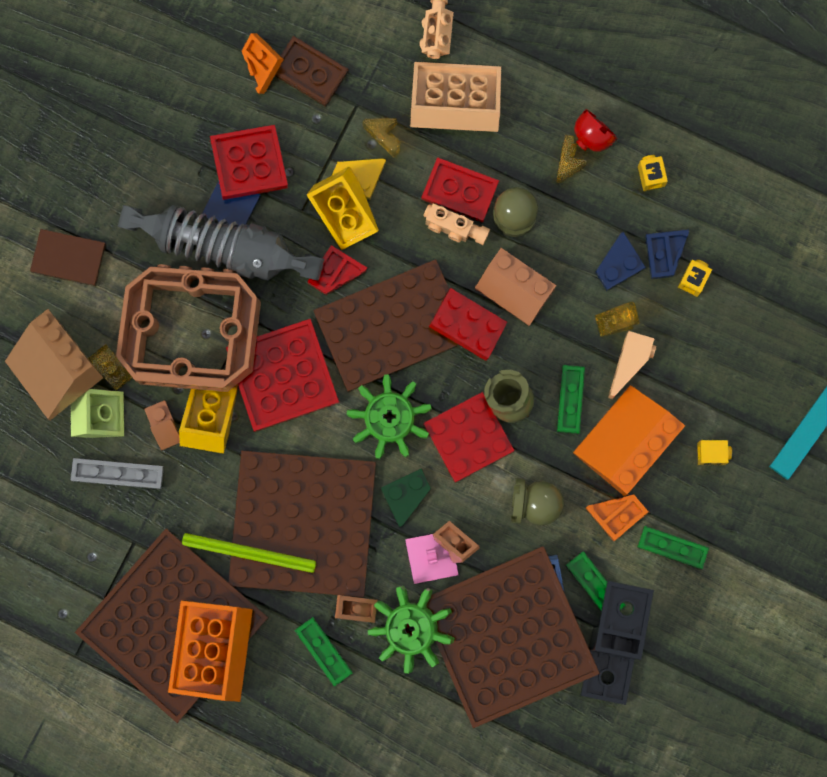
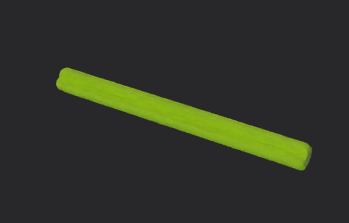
M185 533L182 539L184 546L313 573L316 567V561L188 533Z

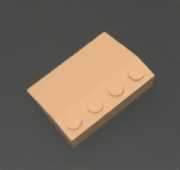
M414 62L410 127L498 132L501 67Z

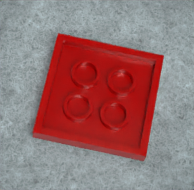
M275 125L210 136L223 200L288 188Z
M483 392L423 423L455 483L514 452L497 417L489 407Z

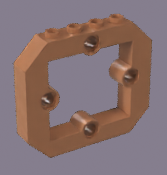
M159 264L157 267H149L125 287L116 357L140 385L229 392L253 372L261 302L238 273L233 270L224 269L222 272H214V269L201 268V271L192 270L188 266H179V269H173L171 266ZM198 279V286L190 288L191 282ZM153 289L188 292L193 297H200L204 294L235 296L232 317L224 319L220 325L221 335L229 342L225 370L195 368L186 358H177L171 365L143 363L147 337L155 335L159 329L158 320L150 313ZM150 319L149 325L146 328H141L142 322ZM231 327H238V330L234 335H228V331ZM183 366H188L187 373L180 376L179 370Z

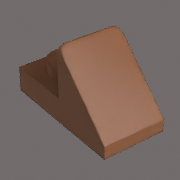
M164 400L145 408L144 410L151 425V431L161 451L180 444L179 432L167 402Z
M450 521L433 534L434 540L449 552L453 563L464 562L479 549L478 544Z
M338 595L335 618L375 623L376 608L374 605L377 600Z

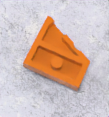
M251 33L242 49V54L248 63L250 75L255 76L258 87L255 88L257 93L265 94L284 59L257 33Z
M635 495L592 504L585 508L613 541L618 539L649 512Z

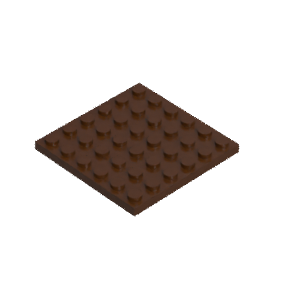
M241 451L232 543L316 561L315 571L311 573L231 556L228 583L234 587L364 597L376 462Z
M165 529L74 633L170 718L179 723L200 698L168 693L180 602L189 601L253 609L249 640L269 617L191 549L184 546L168 529Z
M544 546L431 595L426 607L433 614L442 609L450 608L452 611L447 618L437 621V632L454 637V643L443 644L436 641V644L473 728L600 674Z

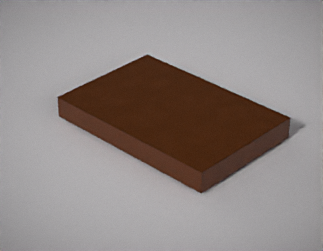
M293 36L280 55L284 60L275 77L326 107L346 77L349 69Z
M40 229L30 272L96 287L106 243Z

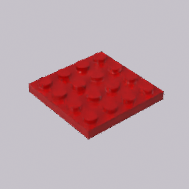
M311 319L257 336L253 372L238 383L254 432L339 404Z

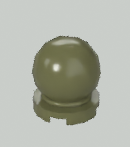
M514 187L505 190L498 196L493 211L494 224L507 236L518 237L525 235L535 225L538 214L537 201L533 194L526 189Z
M511 369L501 370L492 379H488L484 388L485 399L493 414L500 420L508 423L521 422L530 415L534 407L533 392L521 373Z
M515 478L511 523L520 524L521 518L524 519V517L530 523L539 526L556 521L564 508V497L560 489L546 481H536L527 486L525 479Z

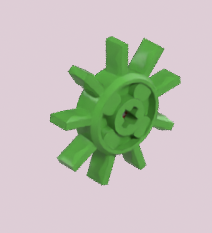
M389 374L384 375L383 378L384 393L376 397L363 385L358 388L361 396L369 401L366 411L347 410V417L364 419L367 427L362 432L357 433L353 441L357 444L363 442L371 435L379 440L375 450V457L379 460L384 454L386 443L396 442L400 453L406 458L409 456V450L404 442V438L409 433L427 439L429 436L425 429L414 425V416L428 413L432 409L431 405L411 406L408 398L414 393L416 383L413 381L407 385L401 395L393 393L391 391L392 382ZM389 412L392 413L393 417H396V419H392V423H387V419L383 418Z
M405 586L397 587L396 592L400 606L394 610L382 601L376 602L374 607L388 618L385 627H374L368 630V635H386L390 646L382 652L379 659L384 661L390 658L395 651L405 654L404 673L408 674L414 668V655L419 653L424 655L431 667L438 665V658L430 646L434 641L452 644L455 638L448 634L437 632V621L447 618L452 611L450 608L442 609L433 614L426 607L431 598L432 589H425L418 603H410ZM414 626L415 630L409 632L408 627Z

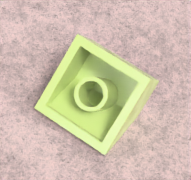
M89 389L71 403V437L98 438L124 436L123 392Z

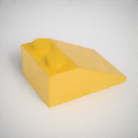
M350 166L313 185L306 194L341 250L379 231L362 186Z
M238 384L229 392L190 390L179 429L180 446L224 454L230 432Z

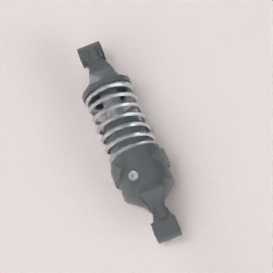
M174 204L160 214L145 216L141 209L123 205L118 227L136 232L137 229L142 228L154 237L160 251L170 254L174 251L176 256H178L182 251L184 242H186L185 257L188 259L192 254L194 245H197L195 254L197 262L203 256L206 257L207 265L211 261L216 262L217 267L225 264L227 269L237 272L239 276L250 279L259 277L269 281L285 269H294L302 277L319 281L325 260L305 254V257H296L289 251L281 233L268 231L265 226L253 223L238 226L236 221L228 224L226 219L218 223L215 216L209 218V220L205 213L197 217L194 210L187 214L184 207L182 208ZM192 214L194 217L193 226L187 224ZM204 218V225L199 228L198 224Z

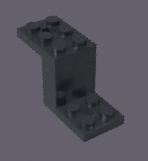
M607 581L599 626L592 629L589 645L590 652L600 674L582 682L580 696L626 705L634 660L642 659L654 590ZM623 602H629L633 607L632 613L628 616L620 612V605ZM605 671H610L613 674L614 679L610 684H604L601 680V675Z

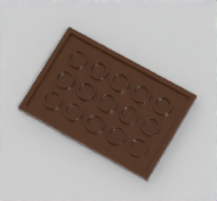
M436 259L313 310L347 392L358 389L361 385L365 386L382 379L384 375H391L460 346L429 327L449 290Z

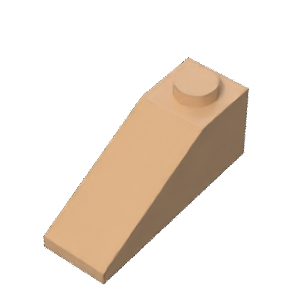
M631 331L627 332L608 398L613 399L644 366L649 358L653 359L656 345H653L654 338Z

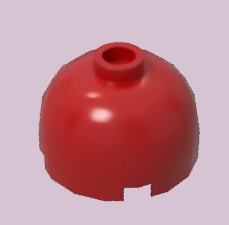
M585 109L576 120L574 126L575 135L578 138L576 143L585 151L588 148L594 152L608 149L618 139L616 138L617 136L602 121L595 118L596 116L591 111Z

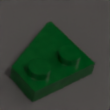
M422 469L381 487L399 528L405 524L431 490Z

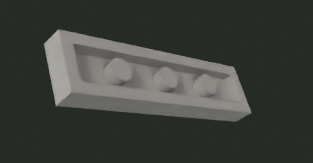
M73 458L71 481L162 489L164 467Z

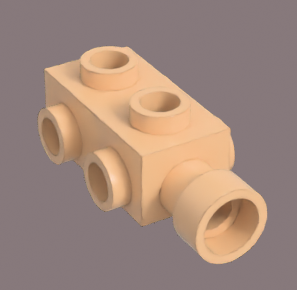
M430 0L432 9L426 10V15L422 19L424 35L420 40V47L422 53L427 54V57L431 59H439L440 56L450 54L454 12L445 9L448 0Z
M428 204L424 213L428 229L435 233L444 232L449 235L448 237L456 242H466L469 236L475 239V242L484 245L490 232L489 228L479 227L473 224L474 221L453 213L442 206Z

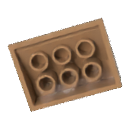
M49 309L28 325L5 360L6 364L49 421L103 379L99 371Z

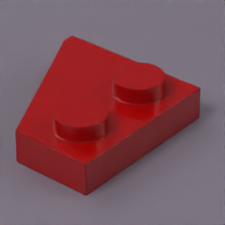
M331 245L323 257L325 260L319 281L309 278L307 283L323 294L328 295L365 273L367 267Z

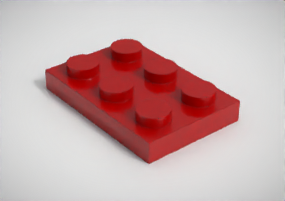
M437 157L421 200L484 222L499 180Z
M450 288L429 327L486 361L490 357L507 321Z

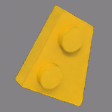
M370 159L337 162L332 175L350 166L362 186L366 199L370 200L386 160Z

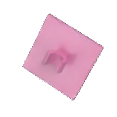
M433 534L405 539L414 584L458 575L456 563L451 561L449 552L434 540Z

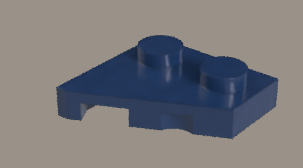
M689 229L646 234L645 239L651 279L674 276L689 234Z
M622 232L595 273L606 291L643 271L646 267L625 233Z

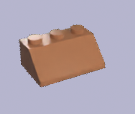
M500 248L475 289L530 326L554 292L556 285Z

